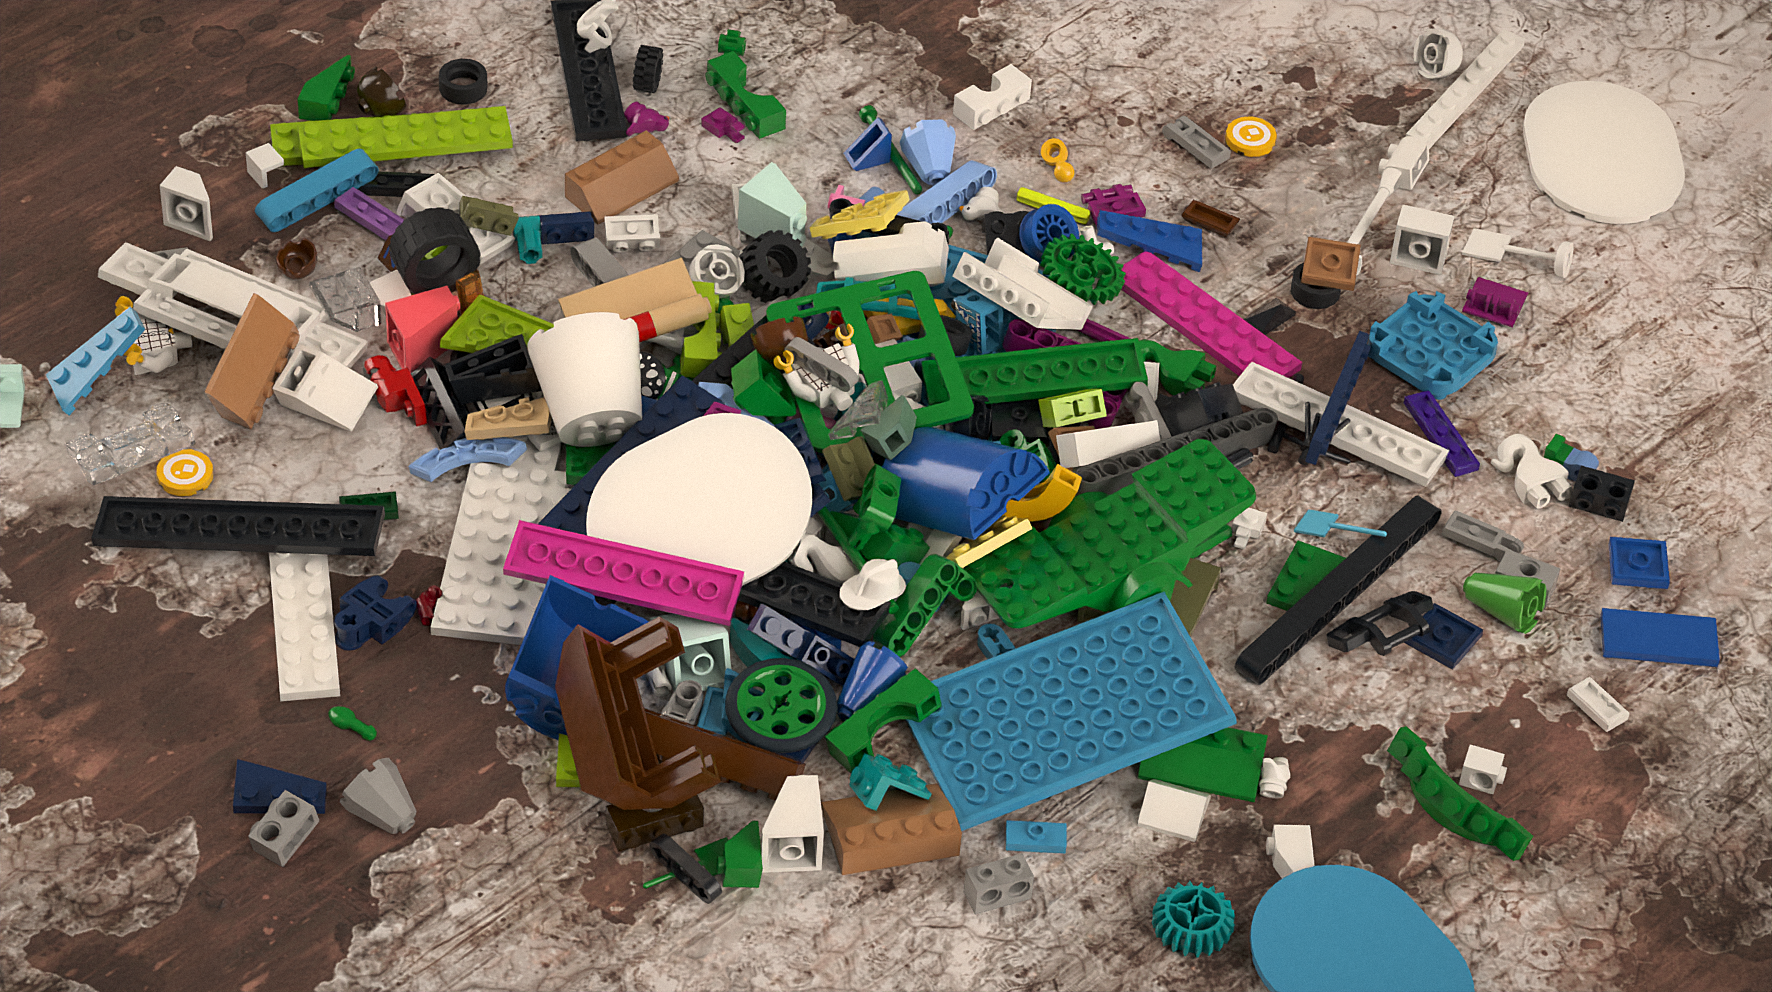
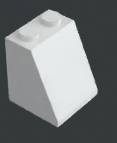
M818 775L787 776L762 829V873L822 870L824 829Z

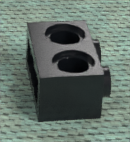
M1581 465L1569 507L1623 522L1635 480Z

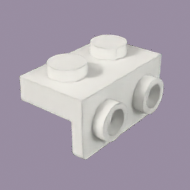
M658 214L605 217L606 248L608 250L621 253L628 251V249L652 251L660 247Z

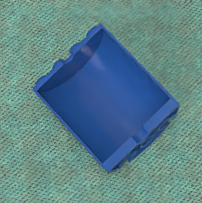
M934 427L914 429L911 443L892 460L886 458L883 464V468L901 477L896 519L972 540L979 537L1007 512L1006 505L1010 499L1019 501L1050 474L1045 463L1031 452Z
M550 575L506 681L507 701H512L516 707L515 714L529 727L545 736L559 740V733L567 735L555 689L563 642L577 624L608 642H612L649 621L615 604L600 605L595 601L593 594Z

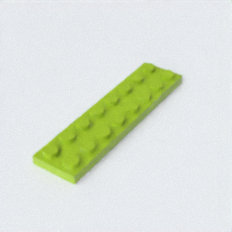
M506 106L298 125V136L304 168L325 166L355 149H363L372 161L513 148Z

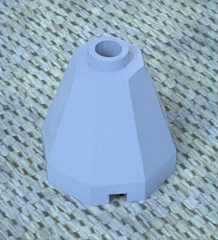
M943 119L921 120L916 123L917 127L911 130L910 126L904 129L900 140L901 150L922 181L932 186L950 175L956 139L955 130L951 125L947 127V122Z

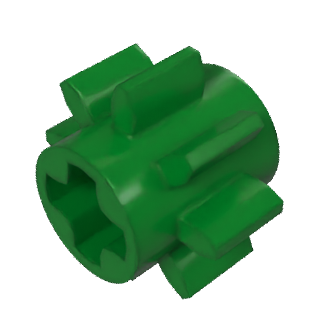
M728 29L727 35L720 34L718 53L727 54L734 51L738 56H744L746 38L740 37V31Z

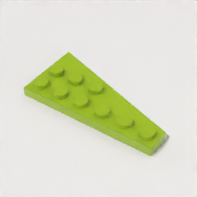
M479 294L441 338L440 348L474 353L519 334L523 335L528 345V341L533 334L540 329L545 332L553 328L554 324Z

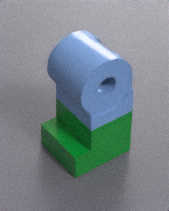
M1556 433L1545 449L1544 458L1561 464L1569 472L1567 479L1576 482L1581 465L1593 469L1598 468L1599 461L1593 453L1580 451L1565 444L1566 438Z

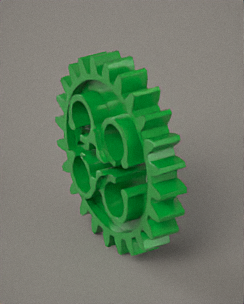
M1063 234L1060 239L1054 237L1052 242L1047 244L1041 256L1043 260L1040 266L1044 267L1042 273L1049 275V280L1086 302L1090 300L1093 305H1096L1098 300L1102 304H1105L1107 300L1113 301L1114 297L1119 295L1125 283L1123 278L1126 275L1125 272L1121 271L1123 264L1117 263L1119 257L1110 255L1111 249L1104 250L1102 249L1103 243L1096 245L1094 244V238L1086 241L1083 235L1079 239H1076L1073 234H1070L1069 238ZM1074 250L1072 260H1067L1071 251ZM1095 278H1098L1099 280L1095 288L1092 289V285L1095 281Z

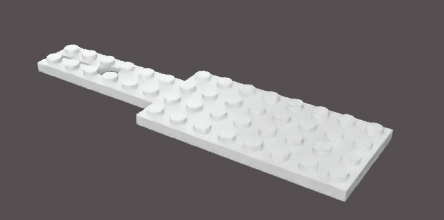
M542 391L532 393L535 400L541 398L542 395L544 397ZM526 435L514 436L510 438L525 442L527 450L510 466L500 463L482 462L470 464L440 587L443 595L437 599L431 623V635L516 645L522 644L546 584L503 575V567L519 520L538 524L575 486L566 484V472L556 471L563 442L539 451Z

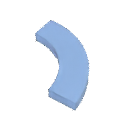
M507 437L485 440H467L464 438L454 441L455 445L448 448H443L439 451L438 448H435L425 453L408 467L411 474L432 482L441 474L470 463L494 462L510 466L527 450L525 442Z

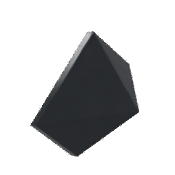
M1276 297L1243 320L1266 335L1295 316L1296 311Z

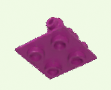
M1478 277L1473 288L1468 290L1467 301L1462 312L1513 328L1528 296V292Z

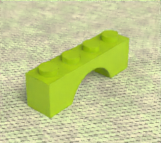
M692 281L697 294H701L702 298H708L712 313L708 314V320L693 324L699 333L684 338L680 355L681 375L684 377L695 378L722 354V352H717L721 344V333L716 332L720 325V313L715 312L719 306V294H715L714 283Z

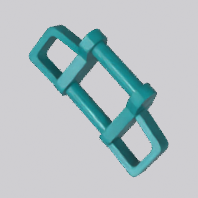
M845 277L843 281L819 282L816 293L866 281H855L853 277ZM895 284L879 287L880 291L895 289ZM909 294L889 297V302L872 301L861 305L862 310L885 312L893 316L920 320L915 307L897 305L899 297L912 300Z

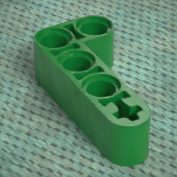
M938 554L929 555L907 584L903 594L896 600L899 610L894 614L889 613L874 633L873 642H875V647L881 650L885 646L899 657L905 655L948 594L961 601L971 600L977 592L976 580L954 561Z

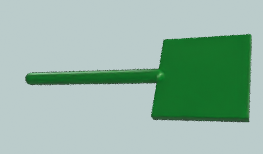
M727 837L694 850L700 860L697 862L704 866L712 876L717 875L716 859L717 856H722L724 844L728 841ZM670 872L644 883L643 888L647 889L676 876Z

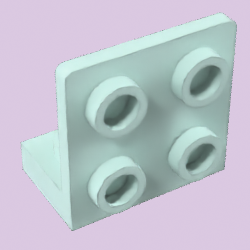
M0 364V428H19L21 426L25 393L22 364Z

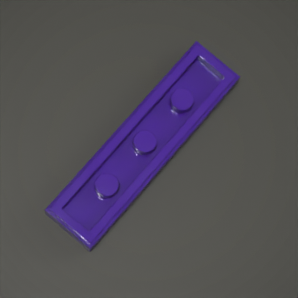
M1430 391L1405 396L1404 405L1428 440L1449 450L1444 463L1453 476L1457 477L1478 471L1480 467L1479 461Z

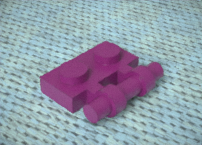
M1116 184L1112 185V188L1100 190V188L1091 189L1089 193L1081 194L1082 203H1088L1087 209L1091 211V217L1096 226L1100 210L1141 218L1146 215V208L1138 193H1133L1131 184L1124 186Z

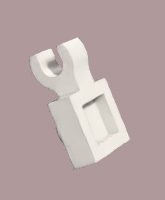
M1248 508L1235 517L1232 524V531L1236 532L1235 536H1237L1234 547L1245 549L1250 537L1259 538L1266 523L1267 513Z

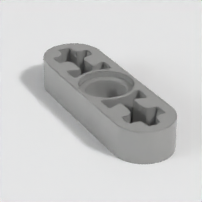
M795 337L785 347V351L788 350L793 354V363L841 391H850L859 380L857 373L850 366L802 338Z

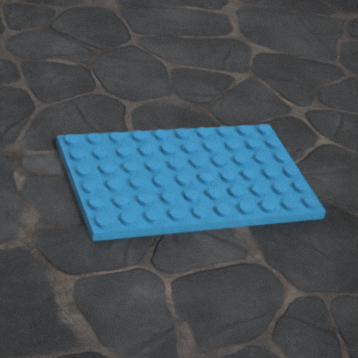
M1165 592L933 680L931 682L939 689L942 706L920 723L905 719L932 775L953 807L961 831L1237 724L1233 710Z

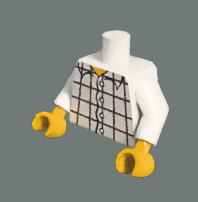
M121 296L115 303L117 307L115 309L116 316H119L129 307H133V302L128 297ZM138 313L145 331L124 353L127 356V363L133 365L135 375L151 371L159 373L167 367L176 365L178 363L177 349L192 347L191 335L185 332L174 333L173 328Z
M847 324L848 336L841 335L839 327L835 331L836 338L843 342V346L841 347L837 343L822 351L850 366L859 378V358L855 344H851L850 340L854 334V329L852 325ZM788 350L783 352V356L787 360L786 364L781 361L779 356L775 357V367L785 371L784 377L795 396L813 402L819 408H824L834 403L840 411H843L852 405L853 400L850 395L855 392L854 386L848 392L841 391L793 363L794 356Z

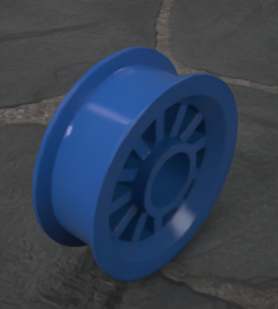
M1047 204L1027 213L1021 222L1019 230L1020 241L1024 251L1039 264L1043 260L1041 256L1047 244L1052 242L1054 237L1060 239L1063 234L1069 238L1070 234H1073L1076 239H1079V230L1075 219L1065 208L1056 204ZM1074 250L1071 251L1068 258H1070L1074 254Z

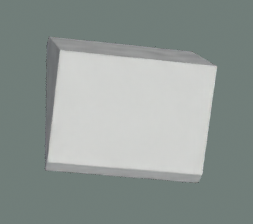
M1152 779L1148 782L1137 826L1195 842L1211 795Z

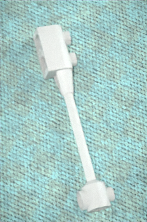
M1407 136L1402 138L1398 145L1390 144L1388 149L1389 160L1381 159L1378 172L1382 178L1378 193L1347 243L1359 244L1386 198L1397 188L1412 190L1429 162L1428 139ZM1359 255V261H1358V268H1357V274H1356V276L1360 273L1361 266H1362V256H1361V255Z

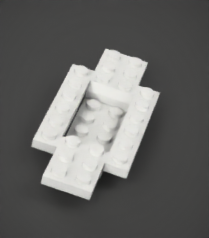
M125 242L98 271V278L141 295L134 302L133 309L137 313L223 349H226L237 325L174 300L173 297L178 292L239 318L242 317L253 293L258 294L290 319L299 331L298 344L295 349L290 350L287 356L288 361L298 345L301 344L323 352L351 369L367 350L368 341L325 324L331 315V307L189 249H186L181 255L174 253L168 260Z

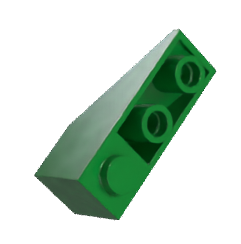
M346 55L305 83L298 97L299 119L309 121L331 120L333 114H337L339 101L341 98H345L347 85L353 81L355 75V67L351 65V55Z

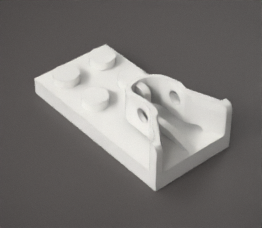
M437 173L404 192L397 209V214L408 218L418 211L437 207L451 209L459 214V202L462 195H465L442 175ZM468 227L481 253L480 264L511 247L515 240V237L512 235L509 236Z

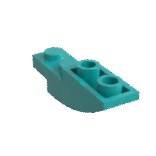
M735 618L731 620L730 642L746 667L767 659H793L790 656H785L780 650L747 630L749 624ZM779 676L774 680L778 685L782 686L791 682L785 676ZM803 690L800 692V694L804 695L809 699H812L816 695L811 690Z

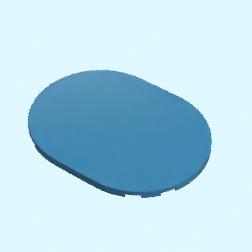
M1321 865L1296 871L1275 883L1262 897L1254 913L1249 939L1253 955L1252 960L1259 977L1270 992H1475L1474 982L1468 965L1454 944L1411 897L1394 883L1373 872L1344 865Z

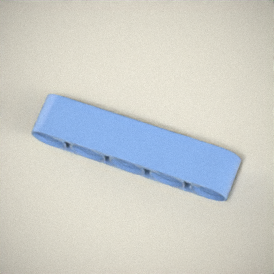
M968 161L904 206L897 215L923 222L926 221L931 224L943 223L960 211V206L967 205L968 201L975 197L980 188H992L996 182L997 171L994 167L977 161Z

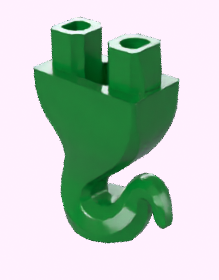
M1148 339L1139 340L1144 362H1147L1149 359L1152 362L1159 363V380L1164 389L1172 396L1182 392L1186 396L1187 392L1199 387L1205 389V382L1198 378L1211 383L1215 377L1217 366L1205 361L1206 353L1196 350L1172 351L1155 341Z

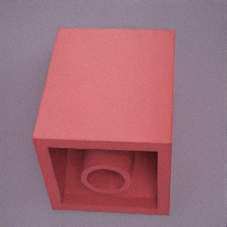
M448 286L385 303L387 343L402 369L408 367L410 373H412L428 357L436 359L448 350L440 348V340L459 319L457 311H460L459 299L456 295H452Z

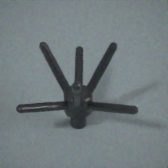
M1310 402L1305 403V440L1302 441L1288 433H1284L1283 436L1285 439L1301 446L1302 453L1298 462L1305 466L1308 465V462H1305L1321 417L1320 413L1315 414L1311 431ZM1346 418L1341 422L1334 435L1348 425L1351 420ZM1329 451L1325 455V457L1346 464L1351 462L1349 458Z

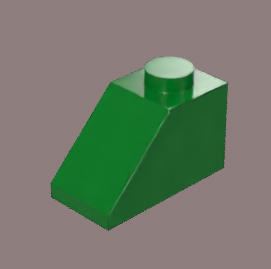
M752 820L724 844L722 856H717L716 873L717 875H722V887L759 888L763 866L758 821Z

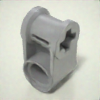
M693 680L679 683L661 714L695 725L703 707L702 686Z

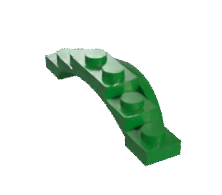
M1407 726L1400 727L1387 752L1403 765L1401 771L1409 777L1411 789L1423 809L1434 820L1451 832L1471 841L1496 846L1512 861L1519 860L1532 840L1533 835L1513 818H1506L1467 793L1436 764L1425 749L1427 743Z

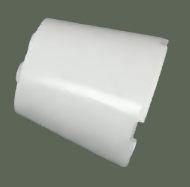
M585 313L553 322L554 327L545 332L542 329L538 330L528 341V353L562 442L579 447L614 443L619 441L637 421L642 420L639 331L633 319L622 320L617 313Z

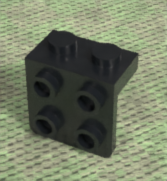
M995 211L984 215L981 224L982 233L986 235L987 255H989L997 238L1027 255L1020 241L1019 230L1023 218L1029 211H1017L1007 214Z

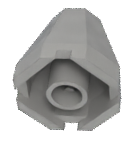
M389 758L378 759L372 763L376 769L371 772L364 769L348 785L342 794L345 798H341L340 803L347 811L391 834L398 833L399 831L403 834L415 824L413 818L417 811L397 766Z

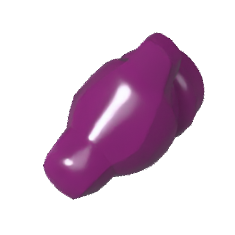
M637 101L633 102L624 112L627 122L631 124L626 131V135L630 137L635 133H642L646 130L649 133L665 131L668 128L670 117L660 115L654 109H647L644 104H640Z

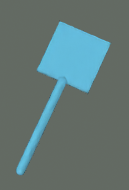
M1308 509L1294 529L1296 533L1325 537L1331 528L1382 537L1387 535L1385 531L1335 523L1339 517L1338 514Z

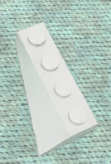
M1157 420L1056 435L1060 465L1064 468L1073 467V473L1082 466L1160 441Z

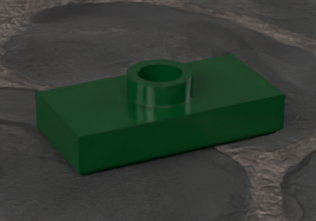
M396 491L339 496V504L384 506V520L399 519Z

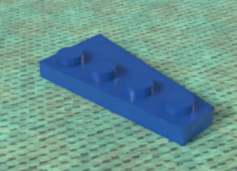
M1099 211L1097 217V236L1128 247L1132 244L1137 245L1143 252L1162 254L1169 257V262L1179 264L1181 261L1192 265V270L1200 272L1202 267V229L1115 212Z

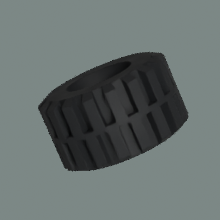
M770 230L764 234L762 233L742 250L743 253L739 255L745 270V286L743 288L746 291L750 290L753 298L760 297V302L766 303L769 300L772 302L781 296L789 298L803 288V285L809 280L807 276L811 274V268L808 265L811 264V259L806 257L808 251L806 247L802 248L800 246L802 242L798 238L794 240L792 238L793 234L789 232L783 235L782 230L775 232ZM766 256L778 262L782 269V277L774 275L769 270L766 264Z

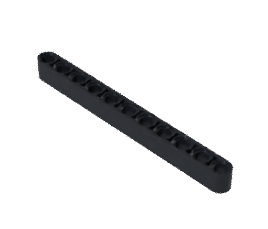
M1419 495L1413 497L1378 529L1387 533L1385 537L1371 535L1252 642L1237 658L1234 666L1235 670L1258 685L1264 683L1431 531L1438 523L1442 510Z

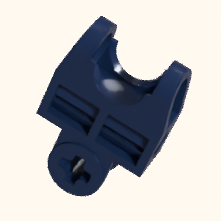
M379 575L360 582L340 597V612L335 616L334 620L335 627L338 630L335 635L337 646L343 650H356L370 638L383 645L400 632L411 620L416 610V600L408 595L396 599L382 598L387 591L388 581Z

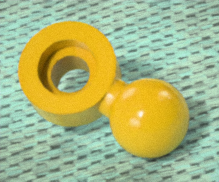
M1056 138L1047 140L1041 147L1042 158L1048 165L1056 166L1054 176L1058 181H1071L1075 171L1070 163L1065 162L1068 157V150L1065 144ZM1054 152H1059L1057 157H1052Z

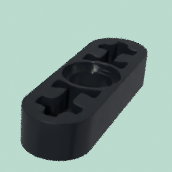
M660 834L649 844L655 858L703 902L710 904L722 894L719 882L667 834Z

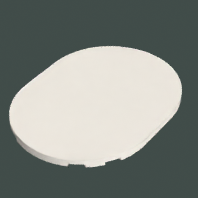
M1576 81L1560 84L1544 91L1529 105L1523 123V136L1531 174L1541 192H1546L1554 199L1553 203L1568 212L1575 211L1585 215L1584 218L1588 220L1611 224H1628L1649 220L1650 216L1658 213L1662 214L1674 205L1675 200L1682 192L1685 180L1683 160L1677 135L1670 118L1652 100L1620 85L1600 81Z
M718 413L706 415L684 423L633 448L618 458L605 471L598 481L589 502L586 522L587 536L744 571L743 586L782 564L793 553V550L804 536L811 516V480L805 462L797 448L774 426L755 417L743 414Z

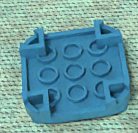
M1417 291L1408 295L1406 304L1381 324L1375 321L1371 326L1368 345H1371L1368 357L1374 359L1378 364L1419 390H1429L1435 399L1442 400L1447 395L1462 388L1493 361L1497 351L1498 339L1494 333L1495 327L1489 321L1483 326L1445 304V294L1436 291L1435 296L1427 294L1418 295Z

